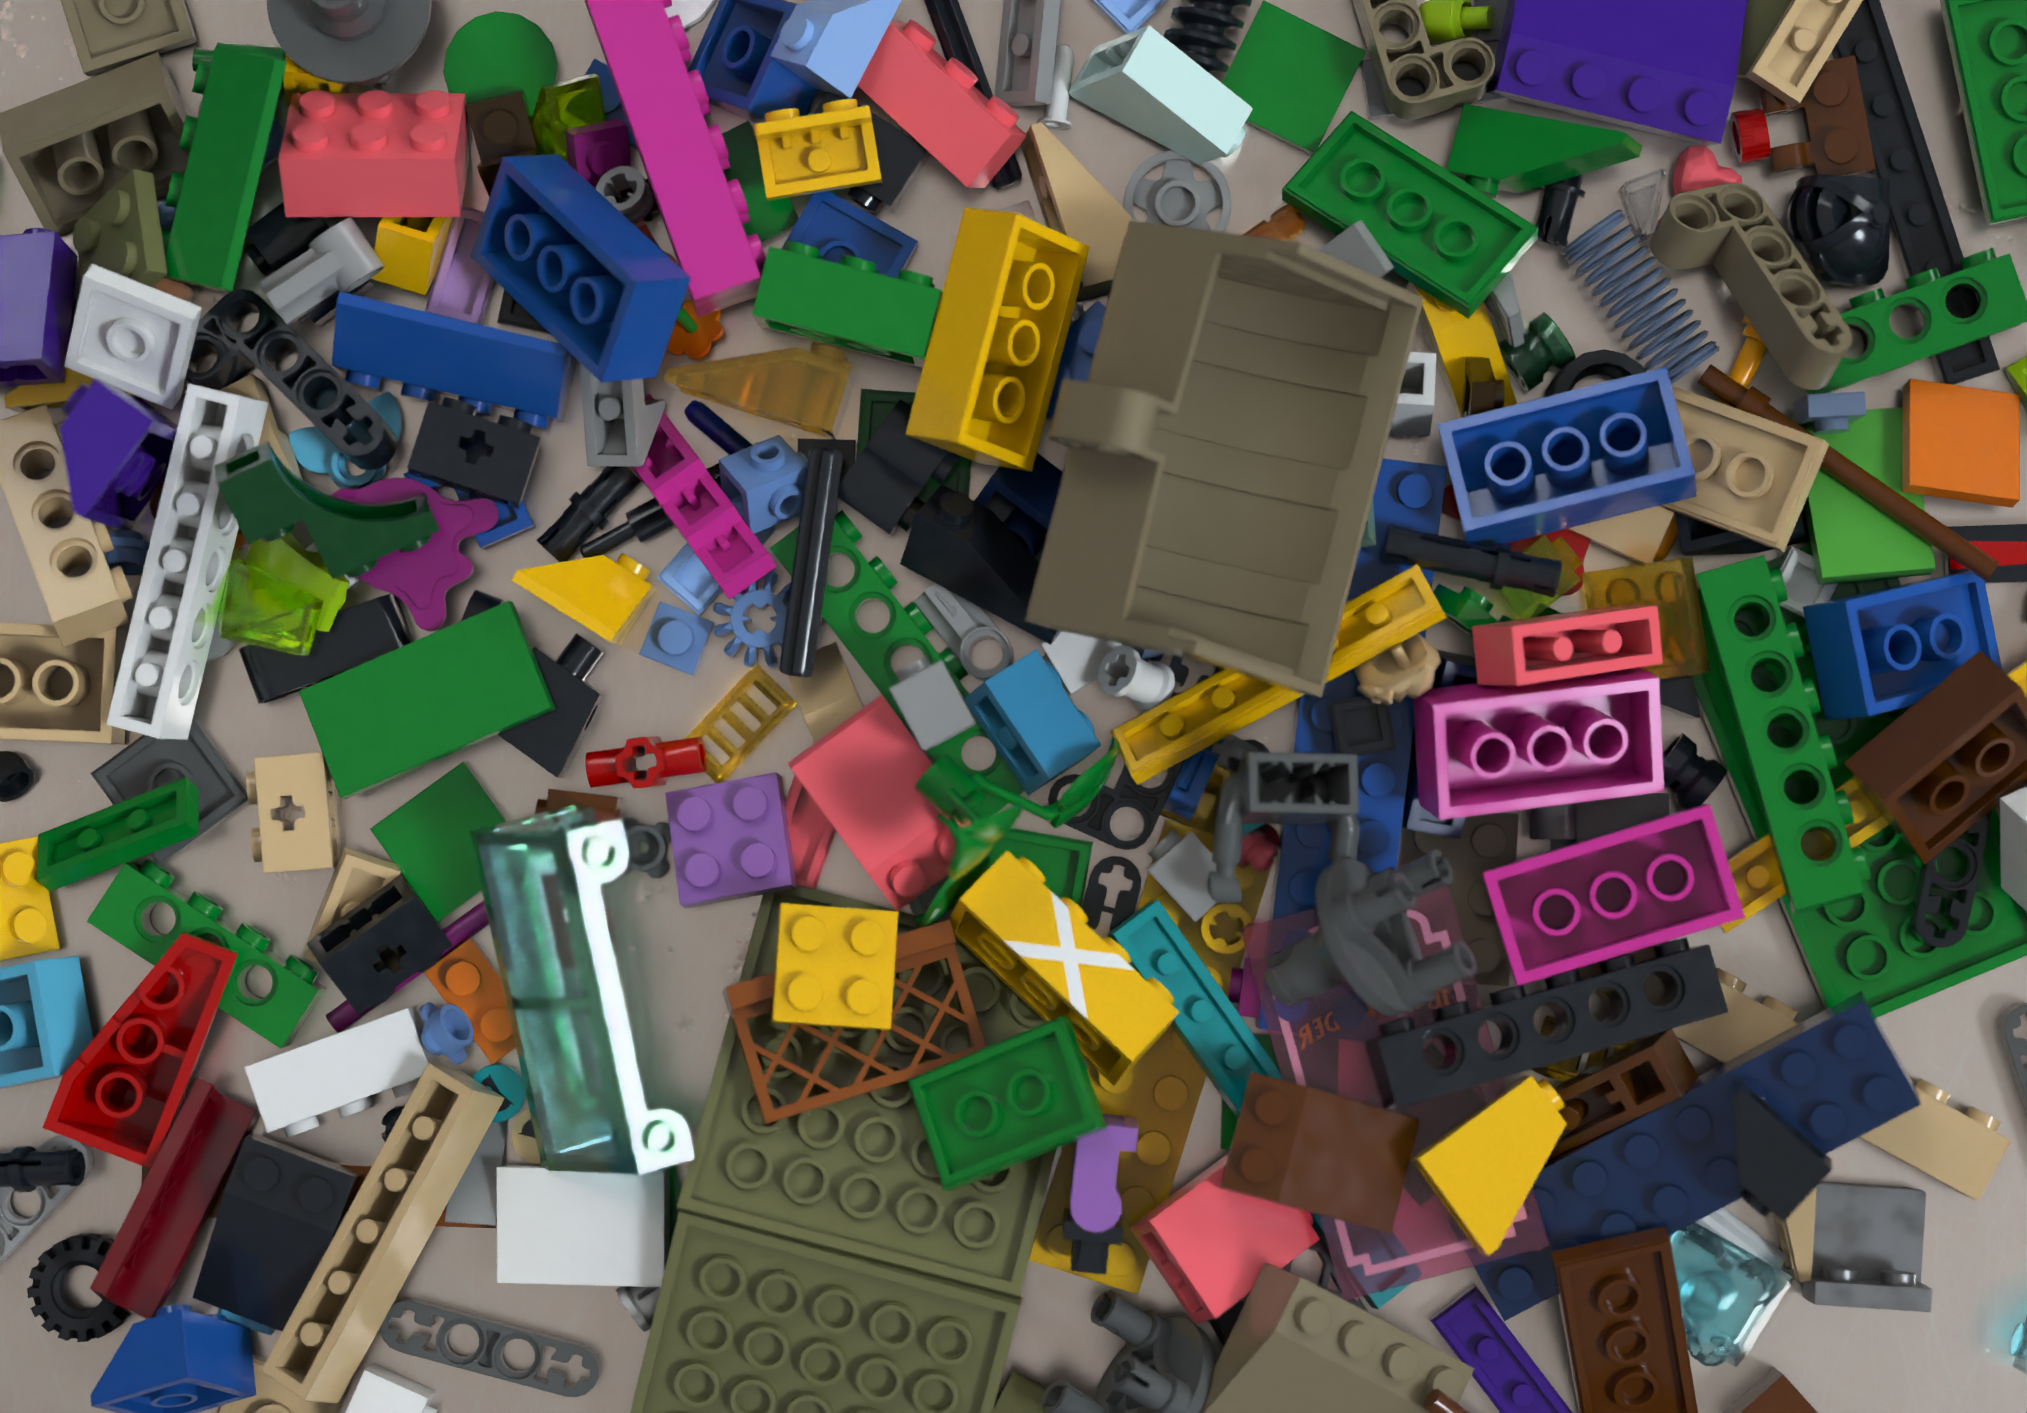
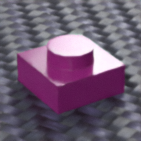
M620 119L565 129L568 164L594 188L597 186L600 178L610 169L618 166L631 167L627 124Z
M1245 957L1244 969L1232 968L1228 999L1232 1003H1239L1238 1013L1240 1016L1260 1017L1266 960Z

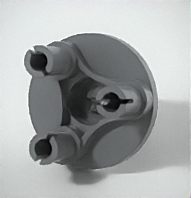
M267 0V12L276 40L284 52L303 70L329 82L361 84L370 89H376V83H379L381 87L386 86L391 80L393 72L406 63L421 44L429 25L431 0Z
M1434 849L1428 852L1427 855L1399 869L1388 867L1378 873H1375L1365 864L1348 858L1341 859L1324 868L1318 877L1316 885V906L1320 922L1317 932L1287 946L1282 951L1273 953L1266 960L1270 966L1277 965L1276 968H1270L1264 973L1266 983L1274 997L1282 1005L1291 1007L1304 1003L1303 1000L1315 998L1344 984L1351 986L1363 1001L1377 1012L1389 1017H1399L1433 1001L1435 992L1464 978L1475 975L1477 973L1476 960L1470 948L1461 940L1423 958L1416 934L1406 915L1407 910L1416 906L1417 898L1453 882V872L1447 858L1444 857L1436 862L1437 859L1441 858L1442 852Z
M1109 1290L1108 1293L1104 1292L1096 1299L1090 1318L1099 1327L1102 1326L1125 1340V1345L1105 1372L1095 1398L1092 1399L1080 1392L1067 1381L1058 1379L1049 1385L1041 1401L1044 1413H1200L1213 1375L1214 1355L1211 1341L1206 1332L1191 1321L1175 1316L1164 1318L1153 1310L1142 1311L1121 1298L1116 1292Z

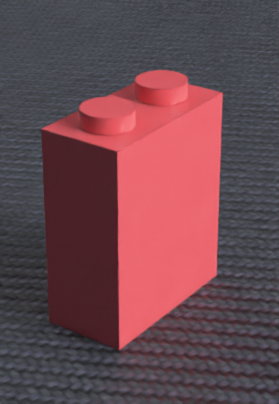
M1228 1154L1130 1226V1229L1194 1324L1216 1319L1249 1294L1265 1262L1282 1269L1320 1240L1312 1227L1313 1218L1310 1212L1220 1189Z

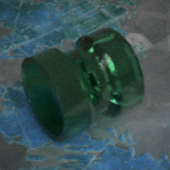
M1545 312L1529 322L1528 334L1523 335L1524 344L1514 348L1513 345H1509L1506 339L1498 343L1505 366L1518 384L1527 392L1543 382L1544 374L1549 371L1550 366L1562 369L1565 365L1576 359L1567 338Z

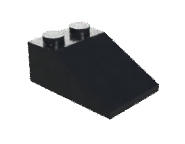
M258 1134L246 1136L226 1186L192 1298L283 1331L354 1201L364 1174Z

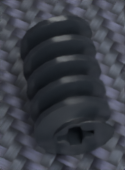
M1182 0L1189 7L1173 8L1170 17L1181 28L1165 30L1163 37L1208 73L1227 72L1229 66L1216 56L1217 51H1235L1237 44L1225 36L1224 31L1225 29H1243L1244 22L1231 13L1233 7H1250L1252 0Z

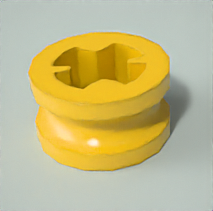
M1216 903L1202 916L1200 923L1201 937L1205 944L1217 953L1225 955L1237 953L1245 948L1251 940L1253 932L1252 920L1247 911L1237 904ZM1225 911L1230 919L1240 918L1243 926L1242 932L1235 931L1239 939L1228 945L1222 937L1212 938L1210 934V924L1217 925V922L1213 920L1214 916Z

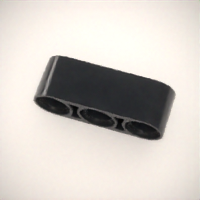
M388 594L337 612L329 632L319 631L306 623L240 648L239 652L258 704H263L297 693L412 643L413 639L398 597L394 594Z

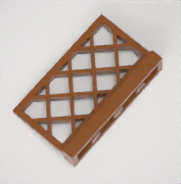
M950 919L897 935L894 975L913 970L906 983L894 978V987L901 990V993L892 1008L891 1029L889 1031L919 1046L908 1068L894 1071L873 1060L888 1033L886 1030L880 1031L868 1056L837 1041L843 1027H836L830 1037L809 1025L790 1024L774 1054L753 1043L747 1019L767 1013L772 1015L775 972L725 987L722 993L728 1013L731 1014L764 1124L907 1081L986 1048L954 944L956 938ZM945 959L952 984L941 1003L913 988L912 985L922 966ZM908 994L938 1010L923 1039L893 1024ZM954 994H956L961 1013L948 1006ZM944 1014L965 1024L972 1048L950 1054L929 1043ZM796 1028L827 1044L812 1073L781 1058ZM832 1048L863 1063L852 1085L839 1089L818 1077ZM925 1050L940 1057L918 1064ZM757 1054L771 1061L764 1076ZM779 1065L806 1079L807 1083L797 1102L774 1109L766 1085L774 1069ZM869 1067L884 1074L862 1081ZM814 1084L828 1091L827 1093L807 1098Z

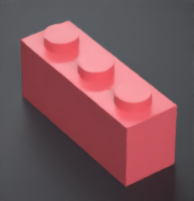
M911 19L907 24L891 20L857 86L966 187L985 188L1028 136L1015 124L1020 118L1019 115L1000 98L992 96L989 100L973 86L978 81L976 75L953 57L947 62L932 48L937 42L936 39L919 23Z
M1617 605L1472 626L1478 685L1518 686L1663 664L1658 605Z

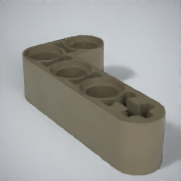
M1352 0L1384 103L1393 115L1404 120L1420 119L1462 107L1463 104H1472L1485 95L1495 68V58L1490 47L1482 40L1472 37L1461 38L1431 47L1416 0ZM1388 24L1400 25L1407 31L1409 38L1403 42L1393 43L1382 37L1379 30ZM1459 62L1473 63L1480 70L1481 76L1472 81L1462 80L1455 75L1452 66ZM1413 77L1424 84L1426 92L1419 96H1407L1398 89L1396 83L1403 78Z
M1726 183L1675 195L1669 202L1650 240V249L1654 257L1665 266L1677 270L1713 264L1790 382L1808 390H1819L1825 387L1851 345L1852 335L1847 324L1764 198L1755 189L1741 183Z

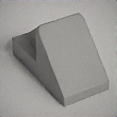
M580 363L587 466L638 467L644 465L665 409V399H645L643 379L601 383Z

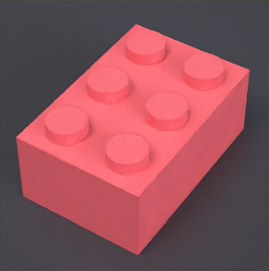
M323 90L292 93L278 157L285 217H460L471 152L465 93H445L439 90H430L423 93H387L381 90H372L365 93H329Z

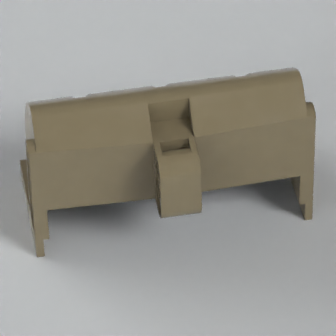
M1129 221L1087 380L1085 382L1063 379L1048 438L1069 447L1028 603L1026 621L1058 631L1203 661L1296 693L1322 698L1424 298L1301 242Z

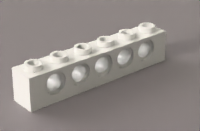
M188 383L106 725L158 739L188 740L239 528L217 485L214 466L259 445L269 402Z

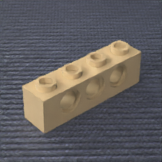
M44 404L0 420V484L52 622L64 647L130 623L122 602L132 599L133 596L121 565L112 569L108 567L103 553L114 550L105 524L84 519L73 511L60 426L64 421L54 424L47 405ZM40 470H53V472L44 479H30L36 472ZM58 518H72L67 525L61 528H49V525ZM75 567H91L82 576L67 577V574Z

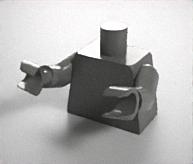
M1246 753L1237 764V774L1231 775L1222 784L1215 821L1212 861L1216 863V871H1209L1208 893L1210 897L1218 903L1242 902L1240 885L1235 876L1236 864L1240 863L1242 823L1299 825L1326 823L1331 835L1328 850V860L1331 861V864L1347 858L1357 860L1360 830L1356 817L1359 814L1357 755Z

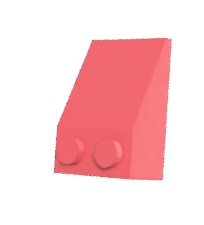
M880 695L788 762L791 770L897 912L948 875L949 866L955 852V839L947 826L937 818L940 812L915 789L919 779L933 763L883 695ZM957 821V823H958V825H959L960 827H961V826H964V825H967V824H970V822L968 821V822H966L965 824L961 825V824Z

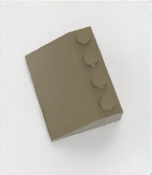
M1265 1262L1213 1369L1211 1385L1200 1413H1431L1424 1408V1401L1430 1392L1434 1389H1439L1458 1404L1475 1368L1308 1280Z

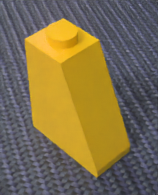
M1532 1075L1520 1077L1410 1158L1479 1255L1489 1256L1498 1249L1567 1124L1558 1112L1565 1105L1554 1088L1544 1078L1537 1083Z

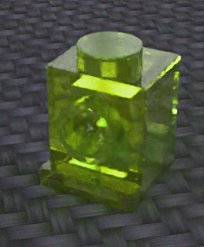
M1541 535L1523 549L1521 553L1541 558L1562 560L1561 575L1555 597H1548L1547 595L1505 586L1499 592L1521 619L1536 617L1581 581L1574 570L1582 562L1561 536L1551 543L1546 535Z

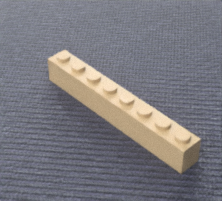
M1654 945L1629 952L1633 953L1635 963L1656 957ZM1599 962L1576 968L1579 970L1581 978L1602 973ZM1716 968L1728 1013L1676 1027L1672 1030L1678 1040L1723 1064L1798 1025L1793 1021L1798 1011L1768 995L1762 1004L1742 994L1747 985L1745 982ZM1652 973L1645 980L1644 994L1649 1002L1658 1005L1664 997L1665 987L1662 980ZM1596 989L1593 992L1610 1002L1608 996L1602 990ZM1919 1078L1915 1088L1919 1093L1921 1105L1858 1138L1979 1202L2012 1140L1997 1132L2001 1124L2000 1121L1972 1106L1969 1107L1964 1115L1946 1105L1950 1097L1949 1093Z

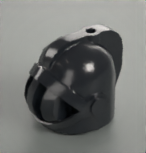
M1824 174L1801 177L1796 181V189L1788 204V232L1806 264L1822 280L1831 284L1845 286L1878 284L1885 277L1889 265L1890 179Z

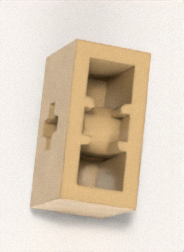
M323 753L254 758L255 770H248L246 774L249 804H258L259 827L252 828L251 849L254 862H262L263 873L336 867L340 858L335 787ZM289 796H292V802L295 806H303L305 811L304 818L295 820V830H292L289 820H281L279 815L281 808L289 806Z

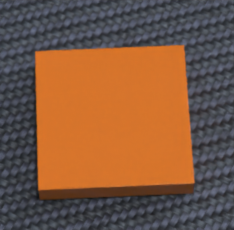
M1909 379L1903 386L1902 492L2013 508L2020 501V394Z

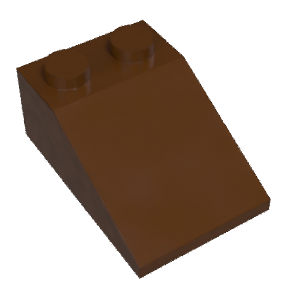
M1250 1072L1220 1189L1391 1234L1420 1119L1303 1085Z

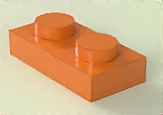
M473 937L469 938L424 972L445 1002L458 1006L469 1017L474 1030L473 1039L492 1065L541 1030Z

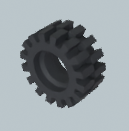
M90 1233L85 1236L78 1234L52 1245L53 1247L44 1251L38 1258V1265L32 1268L29 1278L33 1279L32 1286L27 1288L28 1298H34L35 1306L31 1308L34 1317L40 1315L45 1322L41 1326L48 1332L52 1330L59 1333L58 1338L66 1341L75 1338L77 1342H88L93 1338L98 1339L112 1332L132 1314L104 1300L93 1309H79L67 1301L63 1292L64 1278L73 1267L86 1265L99 1271L114 1242L113 1239H101L100 1234Z

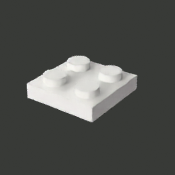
M92 264L83 276L64 367L173 410L181 398L202 307Z

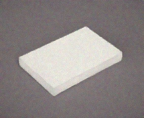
M502 1165L497 1167V1283L661 1287L670 1251V1168Z

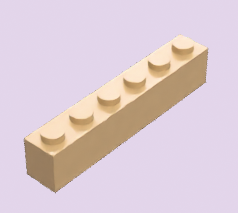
M428 1063L261 1370L263 1373L303 1400L339 1404L505 1099L504 1097L460 1070Z

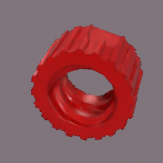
M1757 108L1732 112L1730 117L1731 131L1738 161L1745 163L1769 157L1770 139L1763 110Z

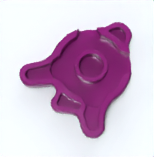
M398 477L379 480L357 490L340 489L331 495L332 497L358 503L396 502L426 493L435 511L440 531L431 534V540L414 551L402 553L400 550H396L379 558L378 564L373 569L358 577L376 589L390 592L399 597L408 606L415 623L421 629L434 631L443 626L447 617L446 592L451 587L468 579L473 573V564L469 558L460 553L459 543L464 538L486 532L495 527L499 520V510L496 504L486 498L467 501L449 500L442 497L428 485L410 478Z

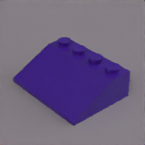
M1509 0L1495 56V68L1487 93L1700 145L1711 146L1721 144L1735 88L1747 0Z

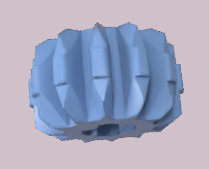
M772 571L768 572L765 577L763 590H758L756 581L747 587V593L742 594L740 592L733 597L736 600L733 607L723 603H714L713 605L715 613L731 616V622L718 624L713 627L714 635L717 637L726 636L731 633L736 635L725 646L724 653L731 657L744 644H747L744 665L750 668L754 667L757 662L759 649H764L765 661L769 667L778 666V657L774 647L778 644L782 647L787 614L786 602L789 600L791 583L787 584L778 595L774 594L778 583V574ZM753 606L761 610L772 606L775 610L776 616L770 617V620L776 622V625L768 634L761 629L756 630L753 634L748 630L746 623L752 622V619L746 617V615Z

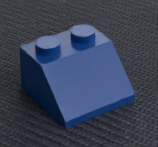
M719 0L687 71L699 70L710 104L755 124L766 122V113L781 109L797 108L799 109L800 116H807L809 114L811 103L818 89L809 85L770 56L780 37L781 29L790 18L797 5L796 3L785 0Z
M176 1304L161 1307L156 1310V1317L134 1323L92 1391L90 1395L91 1406L116 1413H198L255 1396L256 1386L250 1328L227 1322L224 1315H202L192 1312L189 1305Z

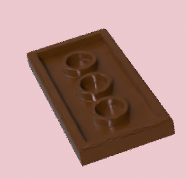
M1666 1226L1551 1252L1579 1413H1698L1671 1240Z

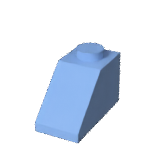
M808 0L797 4L790 18L783 25L780 37L770 56L815 89L851 99L902 0Z

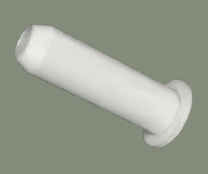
M1068 45L1056 46L1051 105H1045L1044 118H1039L1037 123L1042 122L1048 128L1069 129L1072 126V123L1066 120L1070 95L1068 91L1071 86L1074 62L1073 50Z

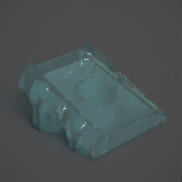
M1694 1222L1675 1232L1670 1239L1688 1350L1693 1358L1705 1366H1717L1726 1361L1737 1367L1753 1348L1756 1339L1786 1291L1791 1287L1793 1276Z

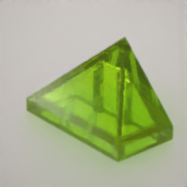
M593 73L541 87L531 119L541 155L558 154L568 163L565 129L606 121L600 80L597 74Z
M232 558L217 615L220 638L300 656L309 655L323 601L240 558Z

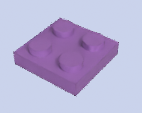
M777 772L665 793L681 906L691 908L797 888L782 776Z

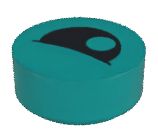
M491 1064L480 1069L472 1077L505 1098L492 1122L506 1121L517 1115L523 1108L527 1098V1087L522 1075L513 1067L506 1064Z

